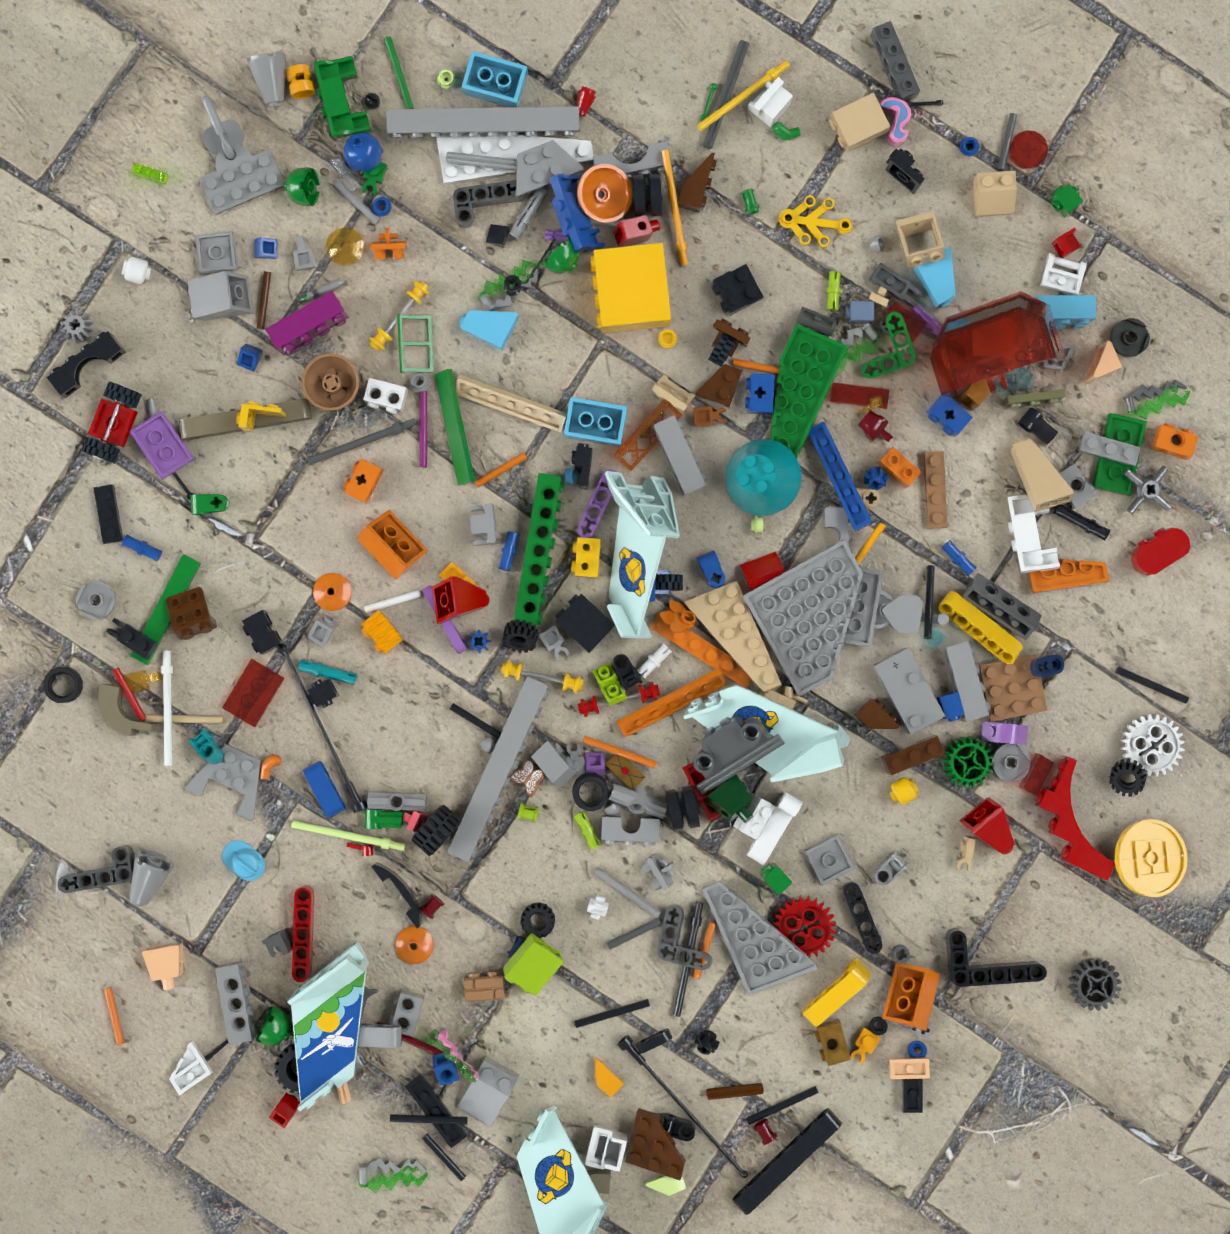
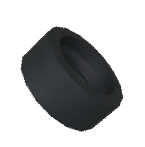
M57 667L50 670L43 681L45 695L56 703H69L76 700L83 689V680L80 674L70 667ZM59 674H67L74 681V689L67 696H59L53 691V679Z
M585 773L575 780L572 787V795L579 808L585 811H596L601 809L608 801L609 789L602 776L596 773ZM589 781L598 783L602 789L601 797L592 803L583 801L579 794L581 786Z

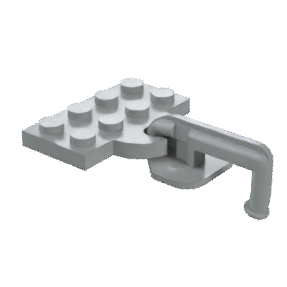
M203 96L202 102L213 125L205 130L203 138L208 150L216 154L215 166L217 171L199 179L214 214L217 215L285 186L271 150L267 149L252 156L246 148L241 146L244 135L239 124L232 119L221 122L215 109L217 106L215 101L209 96Z
M861 568L863 576L843 643L871 647L874 629L884 628L889 624L897 632L915 633L920 627V621L925 622V613H922V600L918 596L902 594L894 600L888 593L881 591L884 571ZM933 614L932 623L946 625L949 622L947 614Z

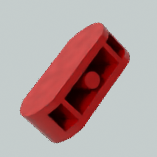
M1160 528L1153 533L1154 537L1151 539L1145 538L1137 543L1139 547L1135 548L1131 555L1133 567L1143 575L1159 573L1189 553L1190 539L1188 535L1179 528Z

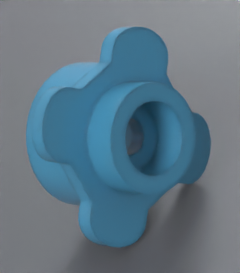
M571 466V468H565V484L573 486V482H576L577 471L573 470V466Z

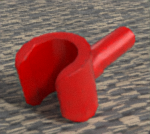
M347 843V847L362 850V856L373 855L372 845Z

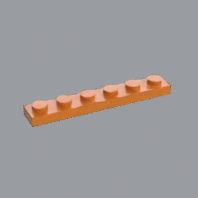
M658 613L650 626L651 629L715 670L719 668L723 675L746 689L748 688L752 680L730 655L689 629H685L681 633L670 631V625L662 622Z
M718 668L623 717L617 723L626 738L691 704L692 700L703 698L726 686V681Z

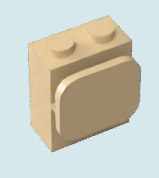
M874 92L832 112L829 120L832 129L836 130L839 135L838 141L842 148L845 147L846 151L855 150L873 141V139L887 133L890 129L889 122Z

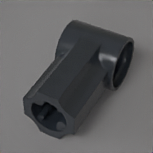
M1030 407L1018 421V424L1025 431L1033 433L1045 445H1048L1055 438L1058 431L1043 419L1044 417L1039 411Z

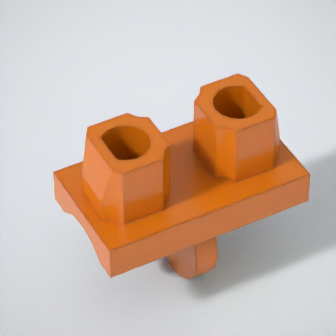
M385 228V234H378L379 240L386 241L372 242L370 244L375 260L386 259L385 249H392L393 259H403L405 248L407 247V241H391V239H398V234H391L390 228Z

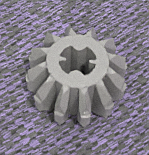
M71 310L70 316L63 315L66 321H61L60 324L65 326L61 329V332L66 333V339H72V342L77 343L78 339L84 342V336L91 338L88 332L94 331V328L90 326L94 322L89 319V314H83L81 310H77L76 313Z

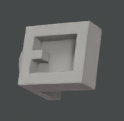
M323 613L315 621L307 638L324 647L334 629L339 625V622L332 616Z

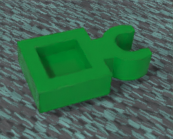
M380 162L376 168L364 172L363 178L368 180L362 187L364 193L367 192L368 187H373L372 194L376 196L378 192L376 184L383 183L387 164Z

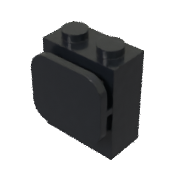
M582 593L579 596L575 594L568 602L570 606L566 610L562 608L555 616L557 618L555 622L590 653L615 624Z

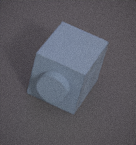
M851 301L849 307H846L845 317L849 318V324H872L874 321V301Z

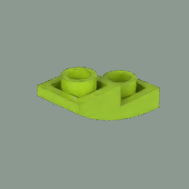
M610 663L592 670L609 706L627 699Z

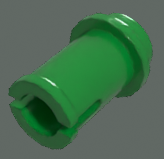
M753 189L743 191L741 194L746 205L745 212H748V215L758 213L760 206L756 202Z

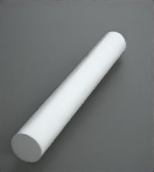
M416 590L366 605L364 609L366 613L419 598L421 593L420 590Z

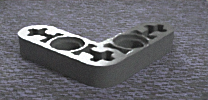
M679 905L669 906L665 912L657 949L659 958L698 970L710 968L713 959L709 953L678 945L684 919V910ZM677 909L676 912L679 913V916L675 917L674 923L677 922L678 924H668V921H673L674 917L671 911ZM668 927L675 929L676 934L673 938H669L666 934ZM667 947L672 952H675L676 948L678 949L675 955L668 954L665 956V952H663V949ZM682 951H687L690 955L687 962L682 961L680 958ZM694 953H696L695 958L698 959L703 958V956H705V960L708 961V963L701 966L702 962L694 961V964H692L694 960Z

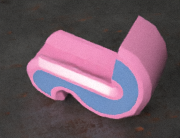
M887 97L881 100L879 104L884 113L894 115L887 140L890 145L897 147L901 146L908 136V130L903 129L911 118V108L907 102L899 98Z

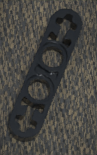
M847 882L843 886V894L864 947L869 953L876 954L881 951L883 945L861 888L855 882ZM849 886L857 888L854 894L856 898L860 896L861 899L854 900L850 893L847 894ZM858 903L864 906V911L861 914L854 912V906ZM865 921L871 923V929L868 932L861 930V924ZM871 935L873 940L878 942L876 949L868 947L871 944L868 937L865 939L864 936Z

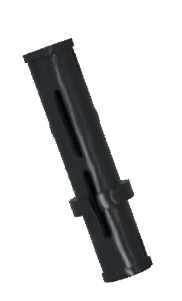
M1062 504L1057 505L1053 514L1084 529L1086 533L1094 534L1104 541L1110 534L1111 530L1096 523V520H1090Z

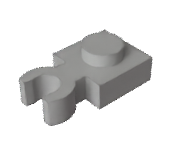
M555 625L539 635L548 651L555 650V658L558 661L561 660L558 656L560 651H564L567 656L569 655V651L561 646L565 640Z
M577 743L576 751H572L570 744H567L566 749L570 754L569 758L575 763L573 767L577 770L574 776L585 774L584 756H579L578 754L581 750L580 743Z

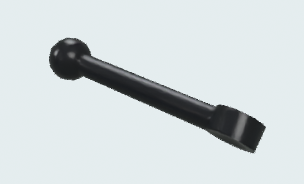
M943 100L929 102L905 101L909 107L944 105Z
M174 472L173 476L187 493V498L191 500L190 496L195 494L188 490L177 473Z
M228 1039L208 1054L205 1060L209 1061L218 1051L229 1043Z

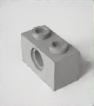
M1072 464L1059 472L1070 487L1072 481H1076L1079 486L1077 491L1073 490L1072 501L1067 502L1071 509H1075L1095 497L1093 486L1090 482H1086L1083 477L1084 472L1079 466Z

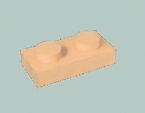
M928 1057L889 1058L890 1079L930 1078Z

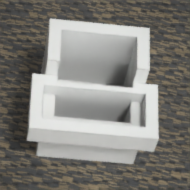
M779 77L773 84L768 81L755 100L748 104V109L770 128L790 106L793 95L783 88L784 81Z
M594 1125L585 1165L602 1170L606 1168L620 1172L627 1144V1133Z

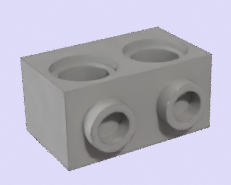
M402 990L400 995L397 994L394 1001V1006H397L395 1013H391L389 1024L400 1025L399 1018H406L408 1025L401 1026V1034L414 1036L425 995ZM404 999H411L413 1006L410 1008L406 1007L403 1003Z

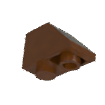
M869 699L854 714L868 729H898L900 727L897 724L898 719L892 713L887 714L883 710L885 706L878 699L875 701Z

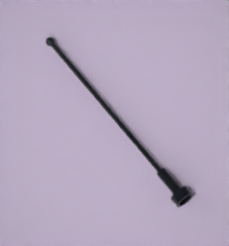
M281 645L279 649L284 653L346 781L345 786L353 800L354 805L351 807L355 814L368 807L366 800L361 801L352 781H349L317 712L307 697L308 694L288 655L287 646Z
M629 1035L624 1036L618 1042L617 1046L622 1051L626 1049L630 1053V1055L640 1064V1066L643 1065L649 1071V1073L658 1081V1083L668 1092V1094L677 1102V1104L687 1113V1115L696 1123V1125L706 1134V1136L715 1144V1146L734 1165V1167L740 1172L741 1177L747 1178L748 1172L742 1170V1168L733 1160V1158L723 1149V1147L713 1138V1136L704 1128V1126L694 1117V1115L685 1107V1105L675 1096V1094L666 1086V1084L647 1065V1063L645 1062L646 1059L632 1045L633 1039Z

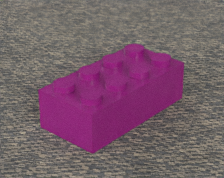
M330 291L265 330L276 349L283 356L286 354L289 356L297 351L296 348L301 345L307 346L314 341L313 338L328 334L330 332L329 329L332 327H339L345 324L349 316L335 293Z

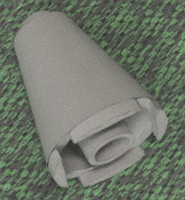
M275 52V56L264 53L247 58V63L264 103L269 104L270 108L279 107L281 102H284L286 58L284 52Z
M145 850V853L140 854L141 851L136 853L130 890V900L134 905H147L172 871L173 862L170 860V863H168L166 856L149 850Z

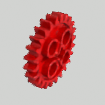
M800 895L799 901L792 897V904L785 901L786 908L780 906L779 910L781 913H776V917L779 919L774 921V925L779 926L776 929L809 957H811V953L818 957V950L825 953L824 946L830 948L831 944L828 940L834 941L835 937L831 934L836 933V929L831 928L836 925V921H831L834 914H828L830 907L824 909V901L818 904L817 897L810 901V895L807 896L806 900H803L802 895ZM811 910L815 913V917L807 918L805 912ZM788 918H795L797 924L794 926L790 925L787 922ZM817 920H821L820 923L812 924ZM802 923H804L805 926L810 925L808 927V930H806L805 928L800 929L802 927ZM819 928L823 931V934L816 936L813 934V929ZM800 929L793 934L789 933V931ZM801 935L805 938V942L798 943L795 937Z

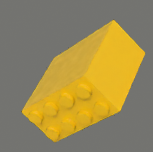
M663 243L594 250V256H590L591 270L596 272V275H592L593 289L598 291V294H594L595 308L600 310V313L596 315L597 327L602 329V334L670 327L671 313Z

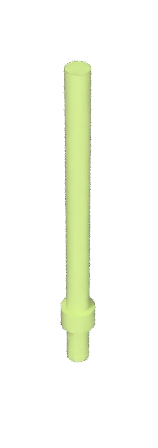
M293 820L291 828L377 845L387 850L391 848L404 851L406 846L405 843L391 841V838L383 837L381 839Z

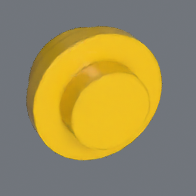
M665 329L660 332L658 342L663 348H672L677 342V335L673 330Z

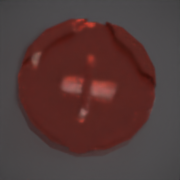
M1027 130L1020 132L1013 138L1010 144V158L1016 166L1022 169L1037 168L1044 162L1048 154V145L1045 138L1036 131Z

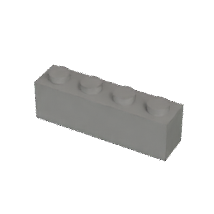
M673 415L652 425L683 496L706 486L705 481H707L703 470L699 471L697 466L699 463L698 458L689 449L691 443L687 435L684 436L681 431L683 425L680 419H676Z
M965 641L943 647L954 690L959 692L964 710V715H962L963 721L968 722L989 716L990 705L988 700L984 699L983 692H985L983 682L979 681L978 674H980V669L977 662L974 663L973 655H975L973 645Z

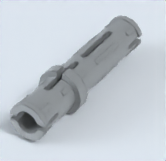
M543 187L534 192L521 214L516 216V222L507 233L514 240H518L525 227L530 225L529 221L548 194V191Z

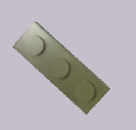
M1065 389L1007 396L1004 398L1005 406H1011V409L1023 407L1022 404L1030 403V406L1042 405L1041 402L1049 401V404L1060 403V399L1066 397Z

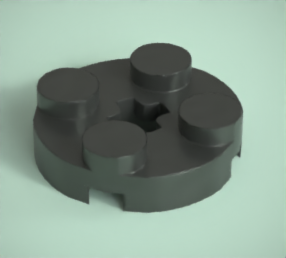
M1129 318L1122 320L1113 327L1110 334V342H1112L1117 354L1123 357H1136L1148 347L1150 334L1142 321ZM1131 333L1133 334L1132 338H1134V341L1129 343L1125 336Z

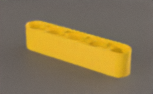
M949 591L939 604L938 608L942 614H947L949 620L1006 664H1013L1023 649L1022 644L974 605L962 598L960 594Z

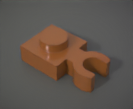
M713 406L693 407L694 427L714 426L713 421L726 423L727 419L719 417V414L726 412V409L720 408L713 412Z

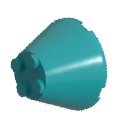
M769 439L754 440L741 446L729 460L725 474L726 488L733 502L745 512L758 516H769L786 509L798 495L802 481L801 468L794 453L785 445Z

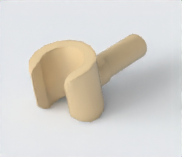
M783 687V696L796 699L804 704L807 703V699L793 694V687Z

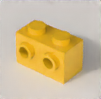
M578 537L577 542H573V553H576V561H572L571 572H575V577L598 578L601 539Z

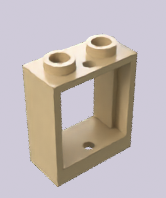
M934 211L896 221L898 236L908 268L918 267L922 264L937 262L946 258L944 244ZM932 230L937 247L910 254L905 237Z

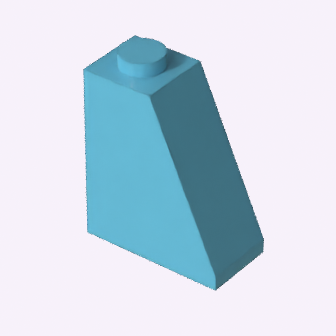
M950 246L945 249V259L922 264L913 269L935 308L941 306L943 309L953 303L951 300L956 296Z
M468 310L467 314L462 315L459 324L461 325V331L502 351L519 319V315L516 312Z

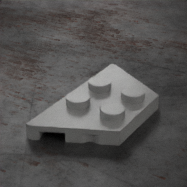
M554 140L518 153L515 196L517 198L551 184L550 179L557 174L574 175L583 171L584 168Z

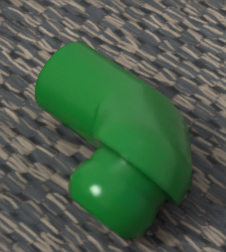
M776 122L773 125L774 134L784 141L801 136L799 127L788 129L781 122Z

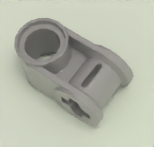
M894 850L873 870L872 878L880 885H888L905 871L909 864L898 856L897 850ZM881 871L886 872V879L883 881L878 879V874Z

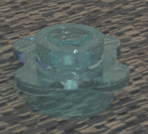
M935 626L932 627V639L924 640L930 644L931 649H937L939 644L946 641V636Z

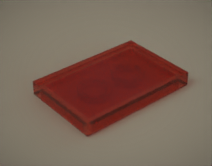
M251 658L222 708L251 726L256 727L285 677Z

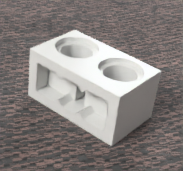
M369 378L363 400L368 403V407L378 409L380 406L386 408L387 412L397 414V411L403 412L408 389ZM375 390L381 391V396L378 399H373L371 396ZM393 395L399 396V401L396 404L390 403V398Z

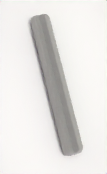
M447 152L446 162L451 164L517 171L516 159Z

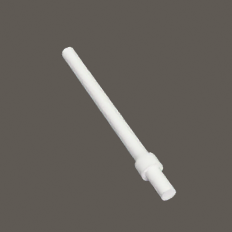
M163 651L161 674H163L164 766H172L171 674H173V666H171V651Z

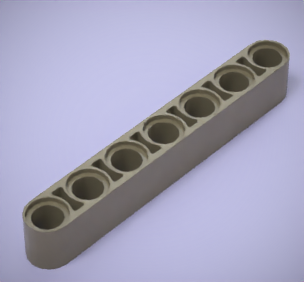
M308 399L274 403V405L282 408V411L286 413V417L256 414L254 429L312 419ZM241 409L179 420L182 440H193L244 431L236 423L237 413Z

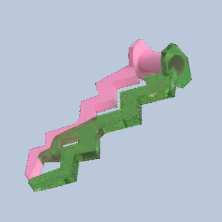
M436 1029L431 1031L426 1042L442 1050L445 1058L456 1063V1069L462 1071L463 1077L475 1083L478 1080V1072L473 1070V1066L463 1061L462 1054L457 1052L458 1048L447 1040L448 1032L443 1030L439 1033Z

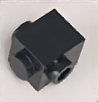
M320 679L312 683V688L308 689L309 695H307L312 705L315 704L316 707L322 706L323 708L333 704L332 700L340 696L331 679L323 682Z

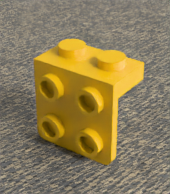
M248 401L247 404H241V411L237 413L236 423L245 432L253 433L256 414L285 418L286 413L278 405L267 404V407H263L257 402Z

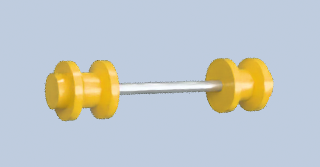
M421 280L419 282L414 281V289L405 292L411 299L399 314L403 315L413 301L421 305V297L429 295V287ZM397 316L385 331L377 327L378 334L375 337H369L371 341L369 345L376 351L380 349L384 351V343L393 340L387 333L398 321Z
M509 659L507 663L503 662L501 674H504L506 679L510 675L515 676L516 681H519L521 674L563 683L562 691L564 692L567 688L573 689L574 694L582 691L584 680H581L580 675L572 678L566 672L565 679L563 680L523 671L522 662L518 665L512 664Z

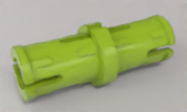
M835 271L829 272V286L826 289L828 294L827 311H831V309L832 311H839V294H841V272L839 271L837 273Z
M581 811L573 817L581 830L580 834L585 837L590 850L601 846L602 844L594 831L595 828L593 825L591 826L585 812Z

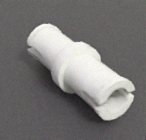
M663 643L653 655L648 656V660L636 671L645 679L656 667L659 668L661 666L660 663L672 651Z

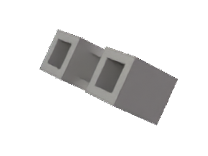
M844 507L823 508V528L834 529L839 536L838 542L845 540L849 547V542H852V531H848V523L851 522Z
M602 815L601 840H605L606 844H617V841H624L626 845H636V842H644L643 845L654 846L655 842H659L660 818L641 817L639 828L636 831L628 832L621 825V816Z

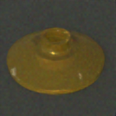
M343 227L336 229L330 234L327 239L326 250L331 260L344 266L352 265L362 257L364 241L356 230ZM343 242L348 243L346 248L341 247Z

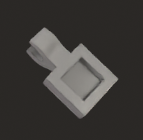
M303 235L295 237L298 250L293 251L296 270L316 268L312 248H306L305 237Z

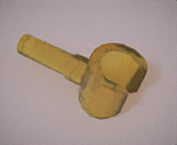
M881 396L869 399L871 405L859 410V413L863 414L869 410L881 407Z

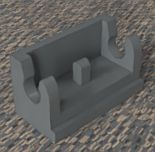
M287 928L268 936L262 943L266 945L269 954L275 957L274 946L285 955L292 950L293 941Z

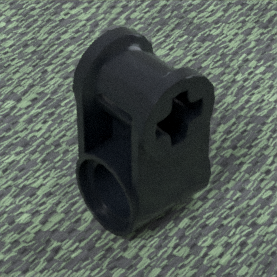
M625 654L614 656L612 664L625 691H628L629 687L637 683H643L635 667H633ZM619 657H623L627 661L626 666L623 668L616 666V660Z
M662 1113V1126L665 1131L668 1130L672 1138L683 1141H691L694 1138L695 1124L692 1121L670 1113ZM686 1126L690 1127L692 1129V1132L690 1134H684L682 1132V1128Z

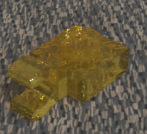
M146 670L125 675L126 681L133 693L150 689L149 683L162 680L160 672L147 675Z

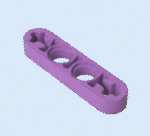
M612 469L606 470V471L616 472L615 470H612ZM606 471L602 474L578 525V534L582 538H591L594 535L612 496L609 489L600 486L601 483L605 485L607 482L605 478ZM600 490H604L608 494L607 499L604 501L598 500L596 496ZM593 507L600 511L597 518L589 516V510ZM585 518L596 522L595 525L591 523L589 527L591 533L583 535L581 527H586L588 521H584Z
M429 585L422 589L435 612L432 586ZM452 620L441 623L458 654L466 651L467 647Z

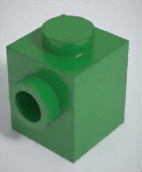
M1070 183L1065 187L1063 185L1059 186L1053 191L1054 196L1050 199L1052 207L1057 212H1060L1063 217L1067 216L1083 202L1077 188L1071 186Z

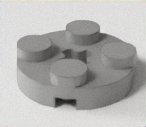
M93 581L79 589L76 602L80 609L79 611L85 617L104 619L115 609L117 595L108 584ZM99 595L101 602L95 606L93 605L94 601L92 598Z
M1010 743L1003 744L993 753L994 758L991 759V762L995 763V765L992 766V769L1000 779L1008 782L1020 781L1029 773L1031 758L1024 747ZM1008 758L1016 760L1014 767L1006 765Z

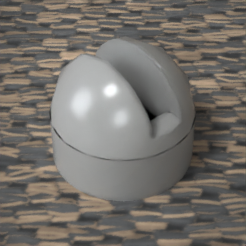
M876 236L869 240L868 244L872 246L869 247L871 251H883L884 243L881 236Z
M484 738L479 742L488 754L494 750L496 745L492 738Z
M611 801L604 807V810L610 816H617L620 813V805L617 802Z

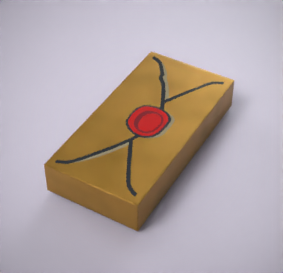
M614 754L605 763L631 790L635 789L646 777L624 757Z

